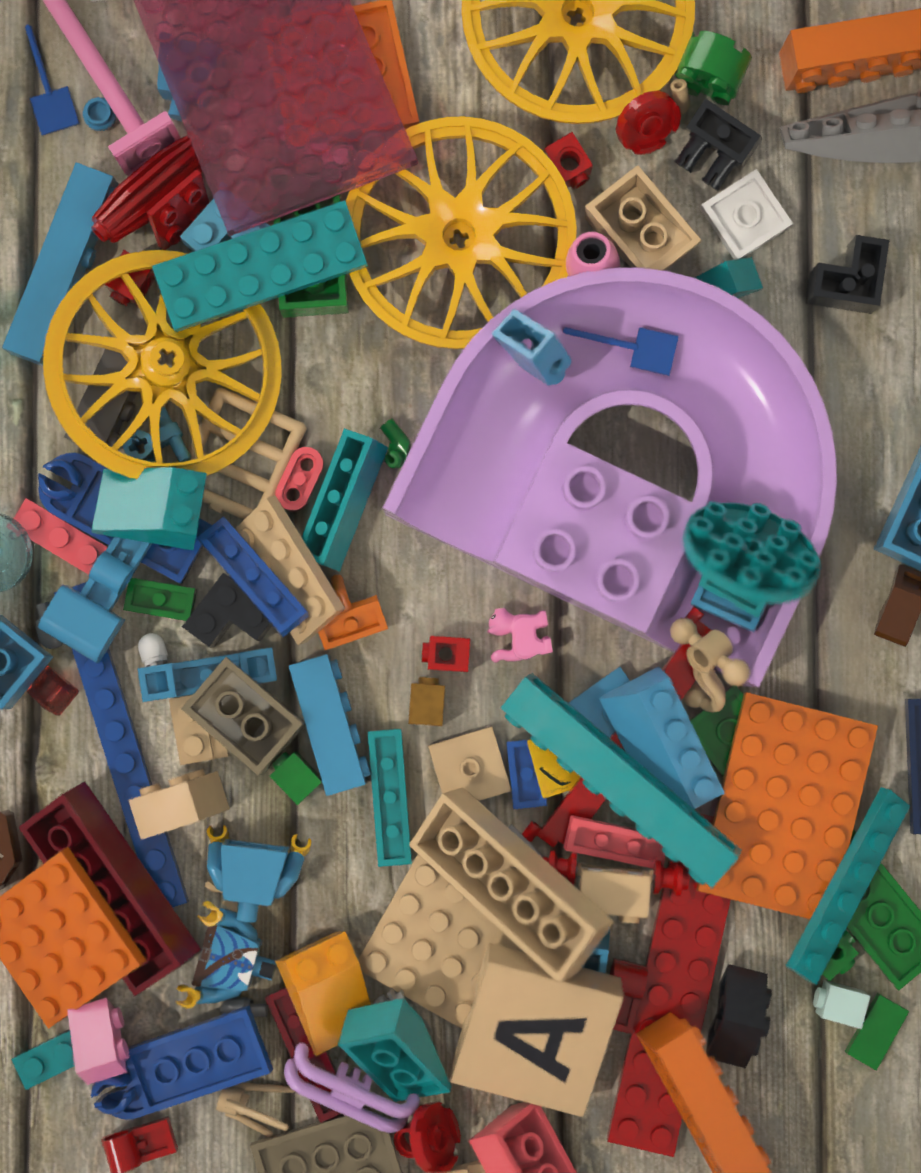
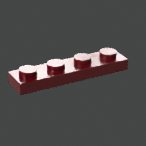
M286 986L266 995L265 1000L291 1058L294 1059L296 1046L300 1043H305L309 1048L308 1059L311 1064L336 1075L337 1071L328 1051L315 1056ZM298 1070L299 1077L302 1080L329 1093L332 1089L308 1079ZM310 1100L320 1123L341 1114Z

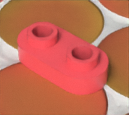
M302 447L292 454L276 488V497L287 511L296 512L306 507L323 472V458L314 448ZM306 459L312 460L314 464L313 468L309 471H304L301 467L302 462ZM292 489L299 491L300 495L296 501H290L287 497L288 492Z

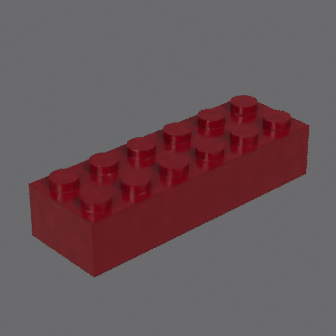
M85 781L61 794L18 827L43 864L60 851L69 847L147 961L122 978L134 997L180 967L201 950Z

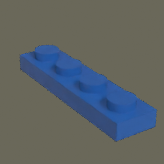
M224 516L197 537L205 549L282 637L286 636L309 617L308 611Z

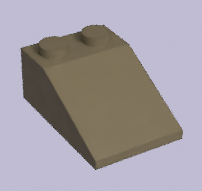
M227 657L223 659L181 708L258 776L265 774L306 726L305 722L283 702Z

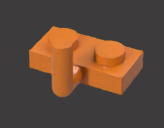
M338 574L331 577V586L345 609L318 632L324 650L388 629L377 595L351 603L343 577Z

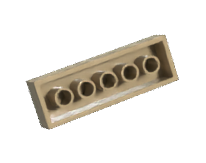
M463 787L441 795L409 844L415 852L558 983L579 972L614 923Z

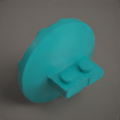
M709 502L707 506L698 509L690 516L683 531L682 543L685 553L693 566L702 574L698 585L721 598L724 597L733 602L735 606L758 619L765 611L768 603L792 602L806 596L813 589L820 574L819 556L812 543L801 532V526L793 520L783 519L772 513L767 506L760 503L747 505L731 502Z

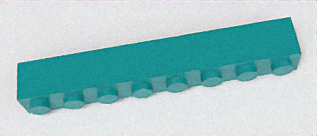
M533 673L521 681L500 707L506 713L505 718L517 728L523 727L532 735L530 738L534 744L543 750L549 749L558 757L556 760L561 767L571 773L575 771L584 779L582 782L588 790L596 795L601 793L610 801V808L621 817L627 815L636 823L635 828L642 836L649 840L654 838L663 846V853L672 861H681L690 869L688 873L699 884L705 885L706 883L713 888L739 858L742 849Z

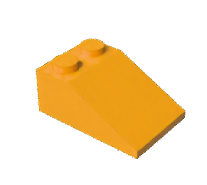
M346 931L334 932L275 960L315 1056L338 1045L348 1010L371 1005L359 961Z

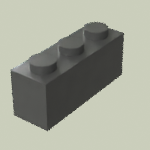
M105 349L93 375L120 372L128 362L121 353ZM88 385L76 410L80 418L110 387ZM125 391L98 411L85 425L98 438L112 447L121 437L119 431L123 422H128L134 413L135 404L133 401L137 392ZM66 433L65 436H64V438H66V439H68L69 441L73 442V441L70 439V437L68 436V434Z

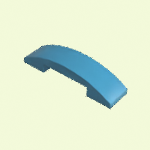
M272 647L137 668L142 702L193 695L225 657L229 658L259 684L277 681Z

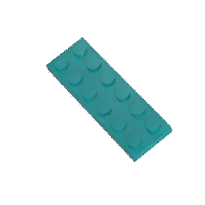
M345 200L152 266L175 332L368 267Z

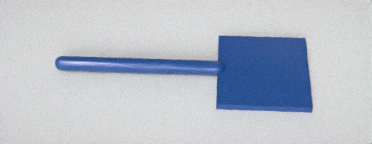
M27 24L25 30L45 90L44 94L30 98L41 135L44 136L79 125L80 123L68 86L54 91L51 90L32 27Z
M639 327L636 343H631L572 328H563V333L632 349L634 352L630 367L670 376L679 336Z

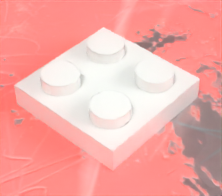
M757 169L700 206L701 211L734 260L744 258L793 225Z

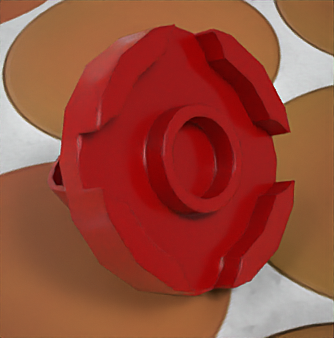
M658 90L643 93L626 105L618 117L616 125L618 140L626 149L632 150L637 155L649 154L662 148L667 143L664 139L672 130L676 133L681 120L680 107L668 93Z
M430 1102L419 1106L413 1115L412 1122L406 1123L404 1128L394 1134L393 1140L396 1150L406 1158H415L417 1165L426 1173H445L450 1171L456 1164L459 1156L454 1155L455 1143H461L459 1123L451 1108H444L441 1102ZM405 1133L410 1134L411 1146L407 1143L405 1139Z

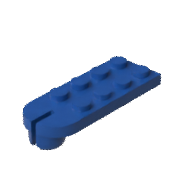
M78 453L62 454L44 464L42 467L73 484L68 489L39 473L38 491L43 506L51 514L109 545L114 537L91 533L103 470L108 468ZM199 518L194 550L152 543L141 563L183 584L203 547L197 537L211 527L212 524Z
M248 1005L129 1046V1058L125 1059L127 1073L94 1083L90 1095L91 1098L98 1096L105 1088L111 1086L123 1087L103 1094L94 1103V1106L101 1112L116 1118L131 1120L270 1074L273 1067L251 1008Z

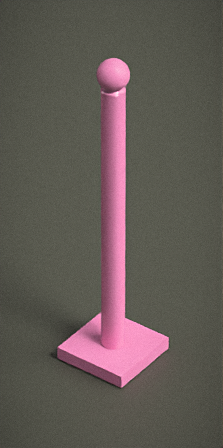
M42 0L127 132V135L109 145L108 148L128 177L154 154L181 139L166 111L146 123L143 122L66 0Z

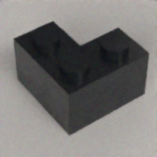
M856 235L847 245L845 266L817 263L810 271L806 304L872 314L881 304L890 240Z
M222 573L182 626L211 648L217 645L233 623L256 641H261L271 629L272 624L232 578L225 573Z
M728 964L719 983L717 1012L708 1029L707 1057L712 1056L718 1062L746 1068L751 1057L758 1055L761 1037L766 1038L770 1028V1017L766 1016V1009L769 1008L772 997V989L767 988L768 974Z

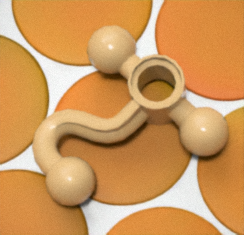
M687 618L677 619L671 625V637L679 644L691 645L687 650V658L694 668L693 674L696 680L682 700L687 706L693 708L700 707L711 713L719 712L725 706L726 693L714 668L718 666L723 670V678L728 684L740 686L749 679V666L743 660H731L729 658L733 647L730 639L723 632L712 630L702 637L697 633V627L692 620Z

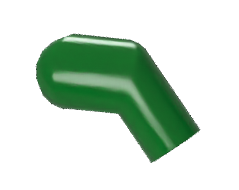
M391 418L380 427L381 431L390 441L388 452L385 455V463L390 468H401L409 454L411 443L399 425Z

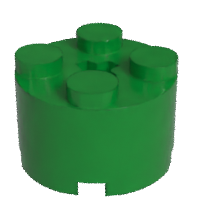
M700 31L699 35L695 37V33L692 32L675 76L686 81L689 95L698 96L701 93L711 97V100L719 105L728 106L730 101L737 96L751 63L752 56L750 52L743 48L742 53L733 48L736 41L724 35L711 31Z

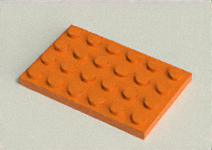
M744 692L722 782V788L725 793L718 798L712 823L714 827L742 849V852L713 888L706 883L705 885L698 883L696 890L811 919L850 845L878 725Z

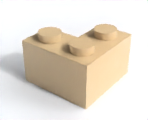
M204 768L168 780L170 787L164 789L160 788L159 783L139 789L141 796L128 800L141 840L204 820L230 809L218 771L205 775Z

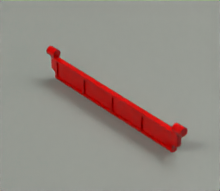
M693 606L685 618L692 620L697 627V633L704 637L712 630L700 621L704 613ZM680 644L662 668L669 676L680 701L696 682L693 674L694 668L687 658V650L691 647L690 644ZM614 731L610 739L613 740L618 746H620L624 750L616 732ZM580 776L543 827L531 821L522 835L530 842L538 836L553 848L558 841L564 845L571 815L592 819L607 798L601 793L596 795L588 790L582 782L584 779Z

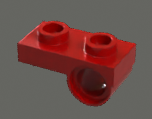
M613 958L609 975L621 978L623 1000L613 1030L632 1034L639 1002L642 1000L645 992L648 970L646 965Z
M169 1116L106 1135L101 1139L111 1173L128 1172L144 1162L176 1153L178 1150Z

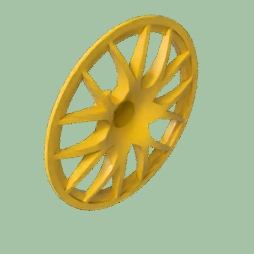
M462 0V22L467 45L475 64L493 88L509 102L530 114L555 122L571 124L596 123L619 117L624 107L634 98L645 92L660 91L670 81L678 69L686 46L692 36L695 20V0H674L675 7L656 0H485L482 2L480 0ZM501 7H525L535 9L542 16L539 24L525 30L485 41L480 11ZM633 10L657 12L675 17L674 30L669 47L617 26L614 17L622 11ZM577 13L582 15L581 21L583 23L578 22L576 26L570 24V17H575ZM533 42L517 71L514 81L501 69L490 52L493 49ZM562 42L568 54L549 101L520 87L521 80L538 53L548 43ZM591 43L605 45L616 56L633 88L631 91L603 102L589 63L587 49ZM623 45L661 54L664 57L655 70L639 84L633 65ZM576 62L595 104L569 105L556 103Z
M462 116L433 119L411 126L382 144L369 157L351 185L346 204L362 249L396 239L416 238L425 245L422 255L377 278L371 279L367 268L349 273L356 290L372 312L390 328L414 341L447 349H464L470 340L482 328L459 331L450 330L464 287L467 288L486 321L489 322L493 318L473 275L477 264H491L508 280L520 298L527 293L507 262L551 267L550 273L542 286L568 277L566 257L571 244L576 240L577 232L575 210L570 192L563 177L549 157L530 139L502 124L481 118ZM464 138L466 139L467 149L466 185L454 197L446 192L441 185L435 165L432 142ZM473 140L491 143L507 150L476 181ZM425 145L430 185L408 170L394 164V162L406 153ZM514 155L523 161L538 177L523 191L500 207H483L482 196L489 183ZM388 169L404 179L429 203L430 213L416 217L388 206L369 195L377 181ZM543 184L552 202L556 219L513 212ZM366 204L401 224V226L379 232L361 240V223ZM538 225L557 227L555 259L500 246L495 237L502 229L514 226ZM459 233L462 238H468L464 241L463 248H459L457 244L451 245L450 242L454 241V234ZM449 268L455 277L443 329L427 326L411 319L420 293L433 272ZM419 272L405 314H403L388 302L377 286Z
M167 250L140 251L111 259L94 268L68 291L59 304L46 335L43 353V374L47 395L60 425L70 439L85 454L100 465L128 478L138 479L145 468L175 467L207 473L206 476L224 469L244 455L259 439L272 417L279 397L282 377L279 344L273 325L261 304L243 309L244 312L201 328V324L175 332L166 322V306L162 294H160L155 313L129 276L131 272L153 269V265L186 255L187 253ZM121 277L142 312L147 325L145 335H130L118 326L106 313L93 293L108 282ZM87 299L113 337L68 333L75 315ZM247 318L256 332L261 348L240 356L219 360H208L197 352L200 342ZM65 341L112 350L121 353L128 363L120 372L105 375L63 374ZM161 352H164L165 355H174L173 367H169L167 364L161 366L158 363L161 358ZM262 356L263 380L260 394L222 373V371L245 364ZM209 381L256 401L257 405L252 416L242 430L209 409L197 396L196 384ZM65 382L108 386L110 388L80 418L70 400ZM125 391L140 392L142 407L139 413L112 447L98 438L85 425L98 411ZM169 401L183 411L189 426L197 459L177 463H163L159 421L160 411ZM196 414L236 436L223 447L204 456ZM147 419L149 420L155 462L136 459L118 451Z

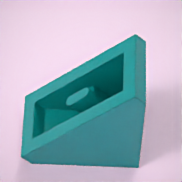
M752 257L725 261L694 277L718 287L736 298L763 289Z

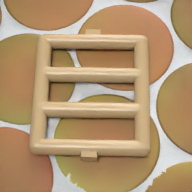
M219 387L214 391L208 408L219 415L223 404L226 403L252 415L257 402ZM275 410L269 423L290 431L283 450L259 439L249 449L277 462L270 479H265L233 464L218 471V473L264 492L259 504L265 498L276 495V488L292 454L298 449L306 432V425L303 422ZM202 418L199 425L203 449L210 433L228 441L236 436ZM192 441L188 451L191 455V460L197 458ZM204 488L202 502L209 504V509L220 514H223V511L243 520L253 511L249 507Z

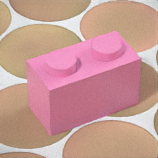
M106 997L84 1004L76 1010H67L75 1069L80 1078L87 1085L127 1073L125 1059L129 1058V1050L125 1039L121 1037L120 1028L124 1027V1018L120 1008H115Z

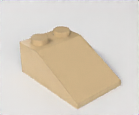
M638 165L585 206L586 221L597 233L611 240L619 257L631 268L665 271L702 241Z

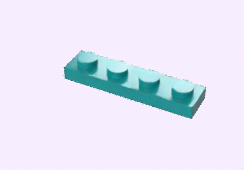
M402 729L368 731L378 867L412 864L411 847L409 846L411 841Z

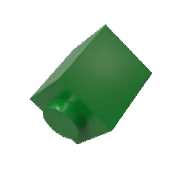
M297 751L291 755L284 752L271 765L275 771L269 776L296 805L300 804L322 783L321 776Z

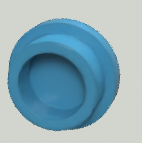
M93 98L83 108L85 123L95 131L107 130L115 123L116 115L105 98Z

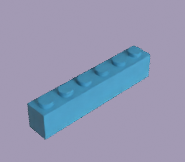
M75 163L2 346L8 353L43 366L45 339L50 322L68 291L84 276L86 268L90 269L95 261L96 250L94 248L98 237L91 228L94 225L92 216L119 185L113 176L80 163Z

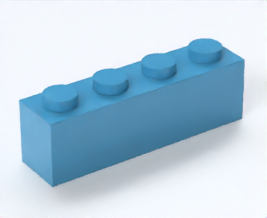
M326 654L289 665L326 796L366 785V777L370 776L371 772L366 756L360 757L356 744L362 742L357 725H350L347 712L352 711L347 691L340 692L337 680L343 677L338 660H331L330 655Z

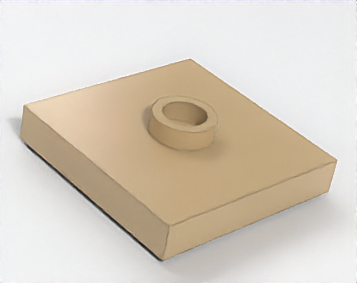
M492 726L428 745L442 794L463 787L480 801L511 791Z

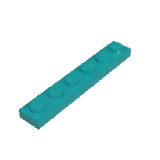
M880 787L786 964V967L817 985L910 808L908 803L890 789Z

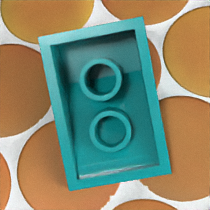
M175 467L145 468L138 479H133L109 469H104L91 533L194 550L207 473Z
M404 998L348 1010L338 1045L394 1102L404 1101L412 1093L417 1094L421 1098L451 1091L452 1086L422 1017Z

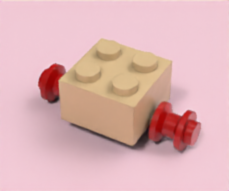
M551 850L549 857H542L573 886H575L577 873V876H579L578 890L606 915H616L619 917V921L626 923H640V918H648L651 882L653 894H659L662 888H668L673 890L675 896H681L682 890H688L689 870L683 869L682 862H677L674 868L663 867L661 860H655L654 869L648 872L646 869L578 863L577 866V853L574 852L571 853L568 859L558 858L556 852Z

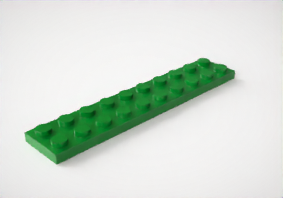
M733 685L725 691V706L721 711L711 713L702 709L690 719L709 761L722 777H724L744 696L739 688ZM853 829V833H852V837H851L850 844H851V842H852V840H853V838H854V836H855V834H856V831H855L854 829ZM880 863L846 929L891 984L899 991L921 973V911L884 865Z

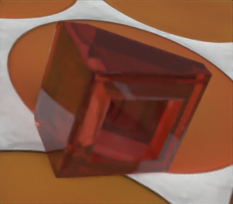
M47 665L28 688L27 692L45 710L59 716L75 698L79 690Z

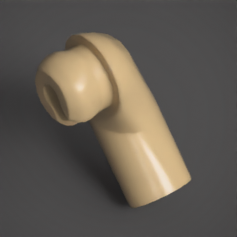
M676 79L670 85L672 93L670 97L680 107L682 116L690 108V97L686 81Z

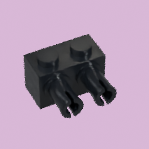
M705 98L686 127L690 132L691 138L674 162L692 173L706 149L713 147L717 150L718 157L701 180L707 185L711 184V187L719 192L720 187L735 166L739 167L740 165L744 168L761 143L762 137Z

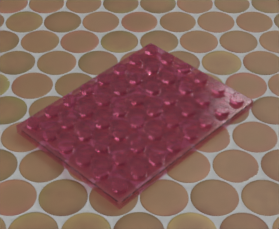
M133 0L229 236L418 165V158L350 0Z

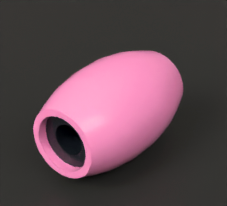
M587 232L580 235L571 244L566 257L568 277L588 271L596 272L602 269L620 268V258L614 244L606 236L597 232Z

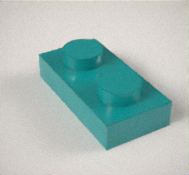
M70 1030L11 1059L25 1090L75 1066Z

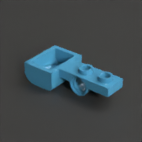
M114 537L106 551L95 561L90 570L89 579L81 592L69 585L62 584L41 617L38 628L95 663H100L125 622V619L112 612V609L152 543Z

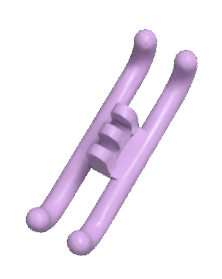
M300 1043L296 1046L294 1059L287 1060L285 1064L284 1076L287 1084L293 1091L379 1131L393 1133L404 1128L409 1116L416 1112L420 1103V1098L415 1093L408 1095L404 1104H398L369 1091L372 1079L365 1074L362 1082L358 1081L361 1070L356 1067L352 1069L350 1076H347L349 1064L343 1061L339 1065L336 1075L314 1066L308 1059L309 1048L305 1043ZM298 1070L308 1079L332 1089L329 1093L305 1082L299 1077ZM363 1106H370L387 1115L393 1116L394 1118H385L381 1115H378L370 1110L363 1108Z

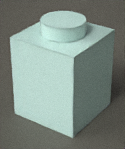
M824 980L822 988L818 987L816 989L813 1006L816 1007V1013L823 1019L862 1029L870 995L861 989Z

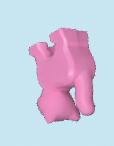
M505 608L495 609L494 614L489 619V629L487 632L496 636L511 633L512 649H500L493 652L491 660L494 663L500 660L508 662L528 660L539 654L545 655L553 652L551 638L544 636L542 639H539L536 635L537 629L548 626L545 610L539 611L537 614L513 615Z

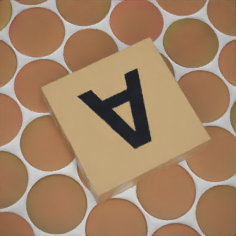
M488 943L475 985L474 1003L464 1020L452 1059L451 1083L583 1117L623 1000L621 978L581 968L576 975L558 983L525 952Z

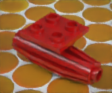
M189 133L154 154L121 182L92 216L94 225L91 228L95 235L103 242L109 240L111 243H116L150 222L160 250H167L171 245L179 243L182 233L209 204L201 174L212 160L211 151L207 148L206 144L194 133Z

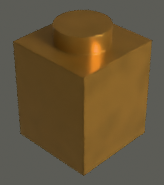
M419 677L418 684L411 683L408 724L443 725L445 686L439 685V678Z

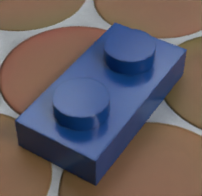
M529 739L506 742L513 809L547 806V799L542 797L528 748L527 740Z

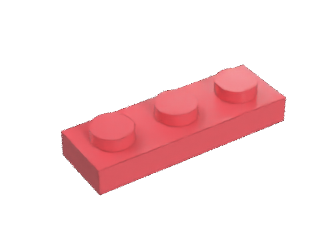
M27 498L8 526L88 575L97 558L108 548V546L51 514L48 510Z
M573 815L570 817L563 846L565 851L654 869L655 860H661L664 867L666 858L662 851L663 846L654 838L651 840L645 838L636 828Z

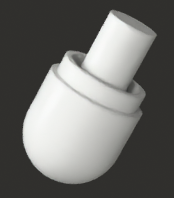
M148 633L141 637L138 643V650L145 667L162 665L168 661V653L162 637L155 633Z

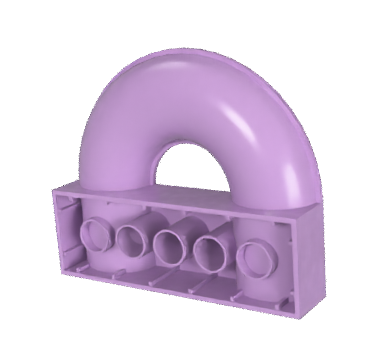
M609 268L565 277L533 290L511 303L493 317L470 340L455 360L442 383L388 495L383 510L386 516L674 653L680 644L671 637V625L675 620L685 618L693 608L690 603L702 577V574L688 559L682 543L683 531L690 516L698 509L707 506L709 502H731L747 505L760 503L767 506L772 513L783 519L797 522L801 526V532L809 539L820 557L828 536L834 511L837 485L836 453L826 408L812 376L799 355L783 335L762 315L718 287L689 276L646 268ZM513 309L518 310L554 333L572 359L571 365L565 370V377L560 383L548 386L522 369L492 336V332ZM639 327L679 336L670 376L630 367L634 352L632 349L563 333V328H572L631 343H636ZM524 339V344L530 350L532 346L531 340ZM621 405H635L658 411L680 427L694 450L698 478L693 500L690 502L567 442L574 431L586 419L604 409ZM800 599L786 603H768L754 633L700 610L704 613L700 619L703 624L711 630L723 632L730 639L733 651L729 658L731 660H743L749 666V679L742 686H760ZM716 666L714 668L715 673L723 676V670Z

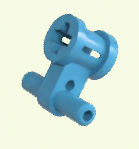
M164 406L160 411L159 421L161 427L159 428L161 449L170 444L179 462L191 460V455L181 438L183 433L177 422L172 421ZM137 430L123 445L125 453L136 459L155 462L151 435L143 430ZM143 443L145 452L139 454L138 445Z

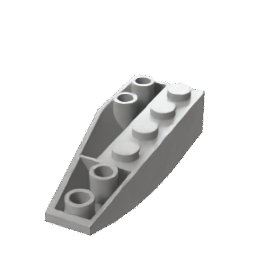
M921 90L914 94H906L780 126V134L785 149L819 157L855 162H921Z

